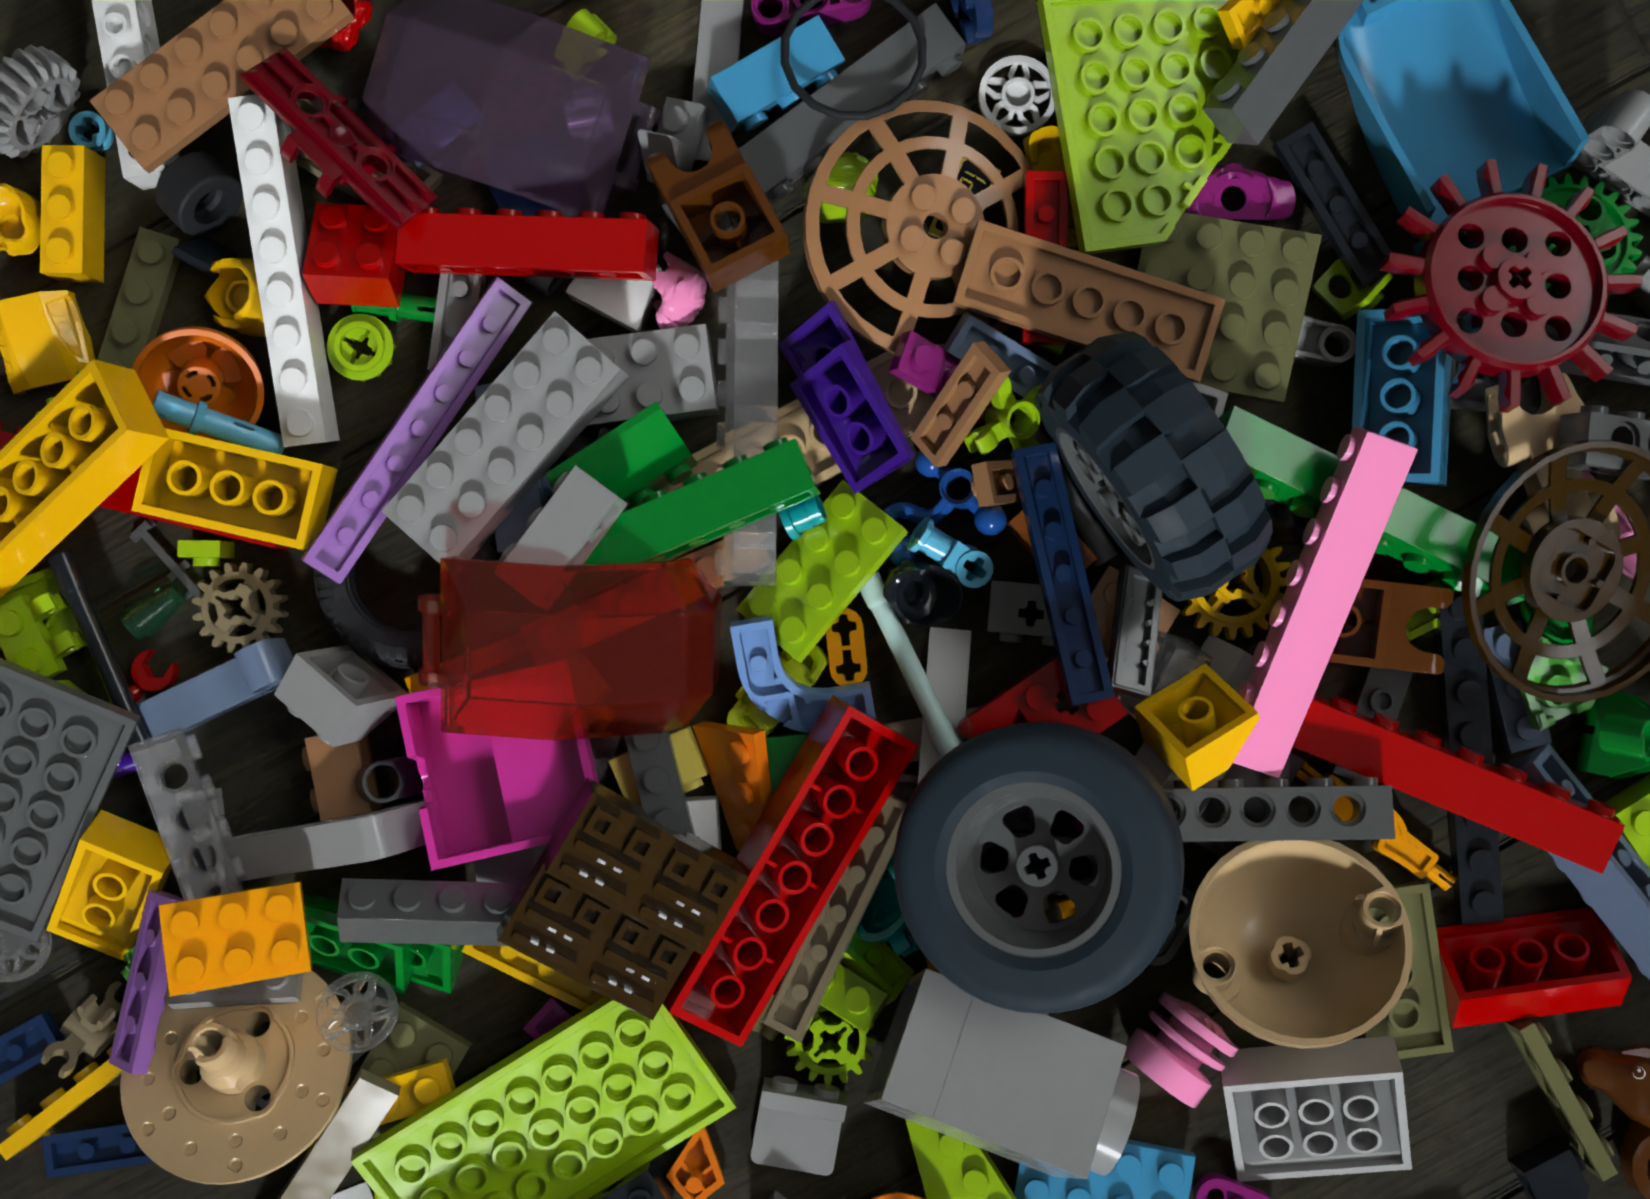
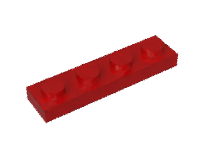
M1026 170L1023 186V234L1067 248L1068 183L1066 172ZM1021 328V344L1064 345L1066 343Z

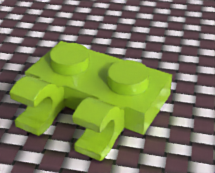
M47 592L33 600L29 594L19 595L0 605V647L7 660L50 679L67 670L62 659L63 657L86 646L80 630L72 633L70 630H66L51 638L43 622L48 617L68 608L61 592L53 595Z

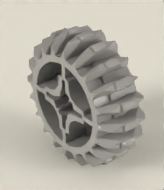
M29 45L24 51L18 48L13 52L11 58L4 56L0 64V153L6 154L10 158L16 156L24 158L30 152L33 154L38 153L42 145H50L51 139L67 123L70 113L76 110L74 102L80 97V92L78 91L80 80L76 77L77 71L65 59L43 46L36 48L33 45Z

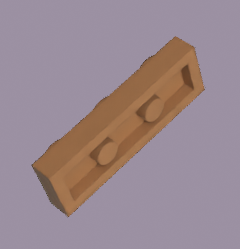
M985 341L972 343L911 436V440L935 468L947 466L1011 372L1008 366Z

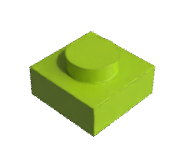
M178 540L177 557L193 558V566L219 567L220 559H235V542L221 540Z

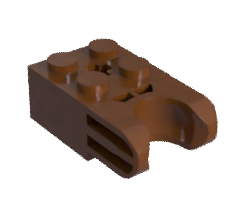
M721 120L708 125L705 129L712 154L707 165L700 170L684 172L676 168L663 151H657L645 158L653 181L714 293L790 254L786 232L747 161L745 162L726 125ZM732 226L733 230L725 231L724 228Z
M1363 579L1348 614L1350 615V621L1344 624L1329 662L1437 675L1443 673L1445 660L1441 655L1416 649L1406 636V626L1409 618L1421 609L1449 607L1453 603L1454 591L1442 587Z

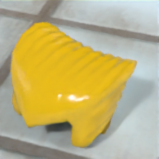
M225 258L214 261L210 270L219 273V277L204 296L218 315H213V320L217 324L238 331L241 334L252 337H266L254 259Z

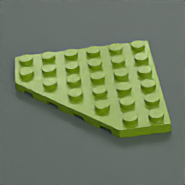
M1037 0L1079 252L1090 255L1155 246L1164 243L1175 229V224L1184 211L1190 207L1208 181L1207 178L1214 167L1223 159L1233 144L1225 140L1202 109L1213 93L1215 85L1225 77L1242 50L1232 49L1217 12L1229 0Z

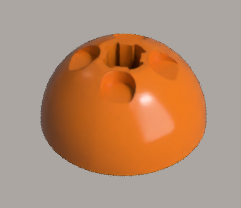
M186 326L169 330L151 340L139 353L132 366L151 403H153L155 395L160 389L165 393L195 404L199 400L208 403L207 408L254 425L262 412L264 382L255 359L240 342L221 331L201 326ZM160 419L164 428L187 433L188 428ZM200 432L197 434L198 436L223 441Z

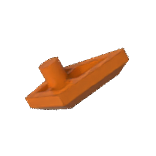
M706 1127L689 1138L666 1174L667 1179L683 1199H706L724 1185L726 1181Z

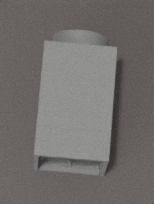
M925 968L909 978L901 992L864 1103L1053 1177L1088 1179L1090 1171L1101 1176L1108 1175L1121 1157L1136 1116L1140 1081L1136 1073L1121 1068L1127 1048L1126 1045L1046 1014L1018 1012L983 1002L954 985L944 975Z

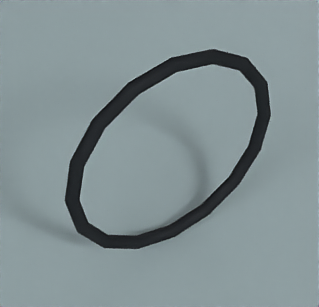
M806 0L792 13L781 36L780 64L791 90L811 109L838 120H869L894 111L915 92L926 69L927 40L916 15L900 0H883L892 4L909 21L918 41V66L908 87L890 103L868 111H839L815 101L798 84L789 63L790 37L799 18L816 3L822 1Z

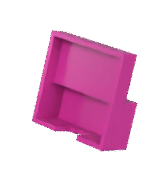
M562 659L395 697L407 758L417 762L418 772L423 781L422 791L425 804L419 809V815L431 871L548 844L587 777L599 783L572 659Z

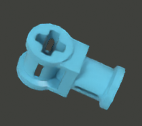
M925 517L919 522L909 538L908 550L911 552L920 551L956 575L964 586L979 588L991 579L993 574L991 558L986 553L979 551L975 546L962 544L936 528L933 519ZM967 560L976 564L972 571L963 567Z

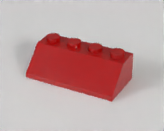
M1592 907L1505 918L1501 922L1461 924L1436 928L1449 1022L1452 1029L1621 1006L1632 980V975L1608 927Z

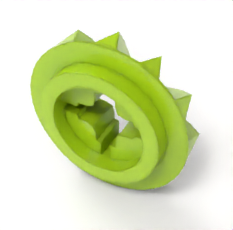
M352 314L338 321L330 331L327 339V355L334 369L344 377L365 382L374 377H381L382 372L392 364L393 351L396 346L393 342L391 330L378 318L368 314ZM368 337L367 345L376 353L375 356L362 354L359 359H356L357 351L352 348L351 344L347 343L348 339L354 342L355 340L363 342Z

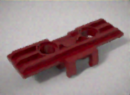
M286 47L241 74L240 79L293 130L283 143L280 155L289 163H292L301 150L323 171L315 188L325 198L333 192V188L338 182L342 186L349 184L395 230L401 228L437 200L438 196L397 157L399 150L393 144L387 145L347 106L348 100L342 94L335 96ZM308 99L317 113L310 114L304 112L299 108L296 101ZM378 172L384 174V176L381 177H373Z

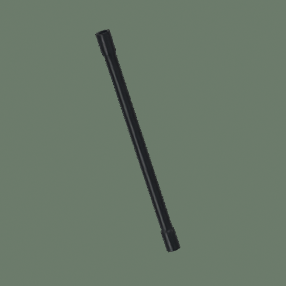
M70 550L51 556L47 559L62 595L67 599L111 704L141 716L88 593L87 582L74 552ZM141 716L130 739L129 746L194 897L218 895Z

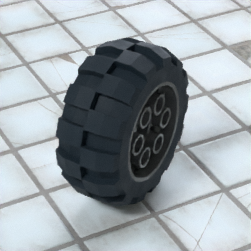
M1135 332L1108 335L1097 338L1050 371L1035 397L1037 409L1051 442L1056 443L1058 456L1097 518L1127 557L1158 590H1162L1168 598L1175 601L1210 595L1257 563L1270 542V536L1273 533L1271 516L1264 505L1266 502L1241 451L1211 406L1193 383L1186 378L1176 364L1157 346L1153 347L1144 336Z

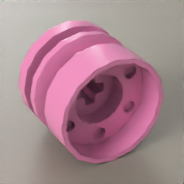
M1163 992L1158 1001L1172 1014L1171 1017L1168 1019L1158 1011L1151 1009L1148 1015L1160 1029L1159 1033L1155 1036L1144 1029L1137 1028L1125 1044L1127 1048L1124 1055L1144 1074L1184 1104L1196 1108L1212 1086L1206 1076L1199 1070L1201 1065L1204 1063L1215 1070L1223 1072L1226 1066L1212 1053L1213 1049L1217 1048L1233 1058L1239 1048L1228 1038L1218 1023L1196 1006Z

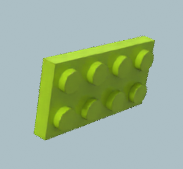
M844 480L838 484L823 503L827 514V521L802 532V537L792 540L736 609L747 619L772 615L777 645L800 663H802L894 551L896 546L908 534V531L861 493L854 494L850 485Z

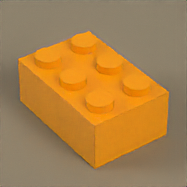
M301 881L158 905L169 997L310 972L313 968Z

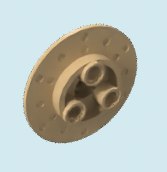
M311 970L310 972L303 973L301 1002L172 1009L167 1005L169 993L167 988L165 993L166 1005L163 1013L160 1015L155 1038L156 1050L150 1060L148 1073L130 1074L124 1070L121 1071L120 1095L122 1110L127 1127L140 1149L154 1163L180 1178L213 1185L235 1184L253 1180L283 1167L298 1157L321 1135L332 1120L343 1099L350 1078L353 1054L352 1034L345 1010L333 990ZM270 1021V1026L266 1033L256 1037L255 1034L258 1027L264 1022ZM200 1069L202 1079L195 1084H191L193 1075ZM270 1094L268 1105L260 1111H255L257 1101L263 1095Z

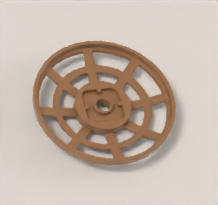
M931 100L906 101L889 113L869 120H858L849 126L828 147L815 168L806 192L802 216L803 245L808 268L819 293L826 303L833 300L836 302L850 331L869 344L895 354L902 333L910 330L913 331L918 317L946 318L967 312L1000 333L1010 328L1011 324L998 321L991 326L987 316L951 305L952 303L925 304L923 301L930 280L952 277L957 288L976 224L979 219L985 221L982 210L1001 200L1006 219V228L1018 232V216L1012 193L1023 188L1025 171H1034L1022 150L1003 130L985 117L962 106ZM914 112H940L952 115L948 138L920 136L905 139L901 142H898L884 120ZM968 121L979 126L997 139L1014 158L1020 170L1003 179L1000 172L985 156L966 145L965 138ZM869 130L883 151L876 155L863 169L852 191L827 185L831 170L841 154L859 135ZM923 149L945 151L940 174L919 176L906 153ZM962 157L977 166L988 177L992 185L974 195L966 185L958 181L957 177ZM891 163L903 185L892 194L888 201L866 195L868 187L875 176L885 165ZM821 202L847 208L846 238L853 262L830 274L825 263L820 241L819 214ZM861 212L882 218L881 227L884 245L868 254L865 253L860 233ZM927 216H934L941 221L943 233L939 239H933L926 234L924 221ZM893 260L903 271L913 276L907 296L904 297L891 289L877 275L875 270ZM862 277L866 285L880 299L893 308L900 310L901 314L893 336L880 331L864 320L846 302L839 289ZM935 344V345H937V346H939L940 348L943 349V347H944L945 344Z

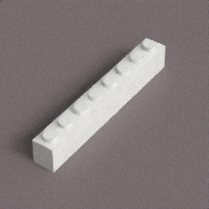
M256 94L228 98L283 446L290 447L339 441L319 305L315 304L302 276L308 246V234L296 159L289 163L280 155L283 143L287 136L292 133L291 128Z

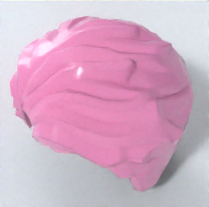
M666 251L663 255L667 262L666 269L661 272L656 271V281H652L654 288L661 294L662 299L652 303L656 310L655 318L660 329L688 326L689 323H692L694 317L699 314V311L702 310L705 304L707 287L706 278L700 270Z

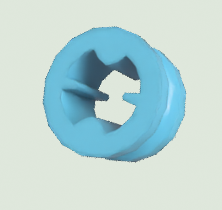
M79 112L69 123L68 132L74 144L84 145L97 154L109 149L114 141V131L95 112ZM91 124L99 128V133L92 135V141L84 137V132L91 130Z

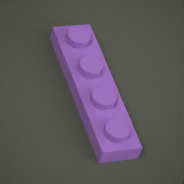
M148 890L109 1059L110 1064L130 1074L148 1073L150 1060L156 1050L155 1038L160 1015L163 1013L166 1005L165 993L168 981L158 905L185 899L164 891Z

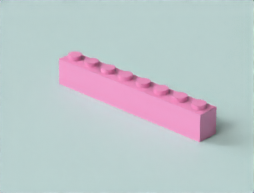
M1353 426L1351 434L1345 435L1337 452V459L1339 460L1333 477L1330 476L1326 479L1320 492L1322 504L1316 518H1312L1308 522L1304 530V548L1299 560H1294L1286 575V584L1288 586L1282 601H1277L1271 610L1269 625L1271 627L1265 642L1261 641L1254 651L1252 660L1254 669L1249 681H1244L1238 690V694L1259 713L1260 719L1233 763L1277 778L1280 777L1418 451L1417 448L1357 426Z

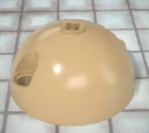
M1332 840L1248 841L1221 857L1207 872L1196 892L1191 908L1189 935L1194 962L1192 979L1195 986L1202 993L1207 994L1221 1012L1237 1026L1268 1042L1299 1049L1324 1048L1342 1044L1367 1032L1382 1021L1398 1003L1407 986L1413 962V938L1405 907L1392 884L1376 866L1356 851L1339 842ZM1378 908L1383 910L1387 914L1389 922L1382 923L1376 921L1370 915L1369 909ZM1285 954L1288 960L1294 958L1296 961L1294 967L1291 968L1288 962L1282 964L1280 961L1281 956ZM1212 962L1226 976L1218 979L1212 978L1206 974L1203 965Z

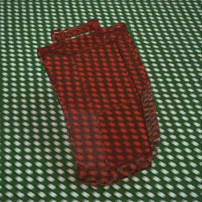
M451 556L440 558L441 595L424 594L418 596V611L422 612L423 668L418 669V684L441 688V731L444 733L552 741L663 733L686 727L712 695L719 679L722 595L690 558L662 562L547 565L471 560ZM440 615H442V668L440 667Z

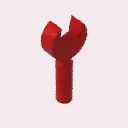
M156 649L141 652L134 659L131 666V675L136 684L129 686L135 702L137 703L142 698L144 690L162 691L171 687L179 676V664L172 663L163 677H155L148 663Z

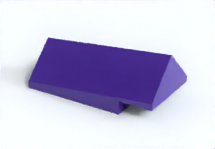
M833 300L827 303L778 345L798 377L790 384L791 389L854 494L910 462L914 453L836 302Z

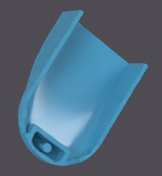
M1364 0L1336 38L1338 61L1366 144L1400 215L1410 206L1439 225L1448 215L1429 188L1444 174L1447 173L1468 202L1481 196L1476 170L1486 160L1496 159L1503 192H1517L1523 189V182L1527 174L1539 163L1548 165L1547 177L1569 168L1590 139L1510 0Z

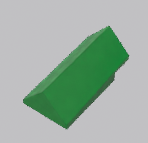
M309 893L303 895L312 965L403 995L411 981L451 994L464 955L461 952L464 945L340 942L337 923L339 900Z

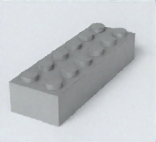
M554 311L381 512L446 570L461 571L630 376Z

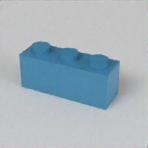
M819 15L795 28L789 43V63L798 84L805 91L814 86L818 90L838 75L837 72L845 61ZM781 37L710 77L706 90L732 133L737 132L743 127L746 132H750L768 120L766 114L780 107L782 111H786L802 101L791 90L780 64Z

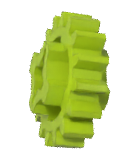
M820 1005L809 1026V1030L814 1034V1037L805 1047L803 1041L798 1042L785 1035L784 1039L794 1041V1043L787 1047L786 1053L787 1056H799L795 1063V1069L798 1072L808 1067L810 1081L813 1082L818 1074L824 1075L825 1085L830 1086L832 1077L839 1075L840 1080L844 1084L848 1082L847 1071L852 1069L856 1074L860 1075L863 1073L860 1060H872L873 1054L866 1046L876 1044V1035L872 1033L864 1034L858 1030L859 1041L854 1050L852 1044L848 1041V1036L854 1032L853 1029L855 1027L837 1015H825L822 1011H827V1009ZM826 1030L829 1034H833L837 1031L838 1042L834 1043L830 1039L824 1043L823 1032ZM822 1059H834V1060H837L838 1062H837V1063H824V1062H821V1060H822Z

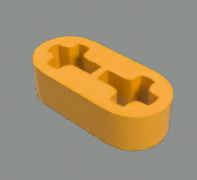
M847 608L842 614L847 615L848 621L856 622V630H852L849 633L850 645L842 646L841 635L839 632H833L832 626L826 632L831 677L840 686L863 682L867 675L863 623L861 617L855 611ZM842 650H851L853 663H860L861 670L854 673V680H845L844 674H837L836 666L843 664Z

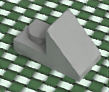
M666 97L657 132L638 129V139L649 182L655 184L645 158L657 151H663L676 168L684 172H692L709 108L700 103Z

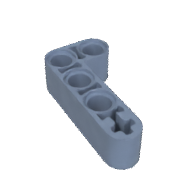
M268 638L246 646L234 653V659L137 704L153 744L158 745L275 691L294 658L285 638Z

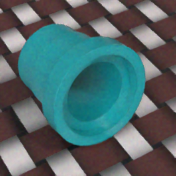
M819 495L779 512L782 524L792 540L802 537V532L827 521V514Z

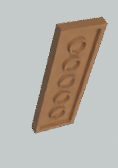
M223 0L89 101L140 166L150 174L230 113L228 98L255 95L240 79L241 74L284 47L300 61L355 18L341 0Z
M979 219L951 305L1083 348L1099 337L1135 332L1144 336L1153 347L1157 346L1188 380L1199 383L1226 299Z

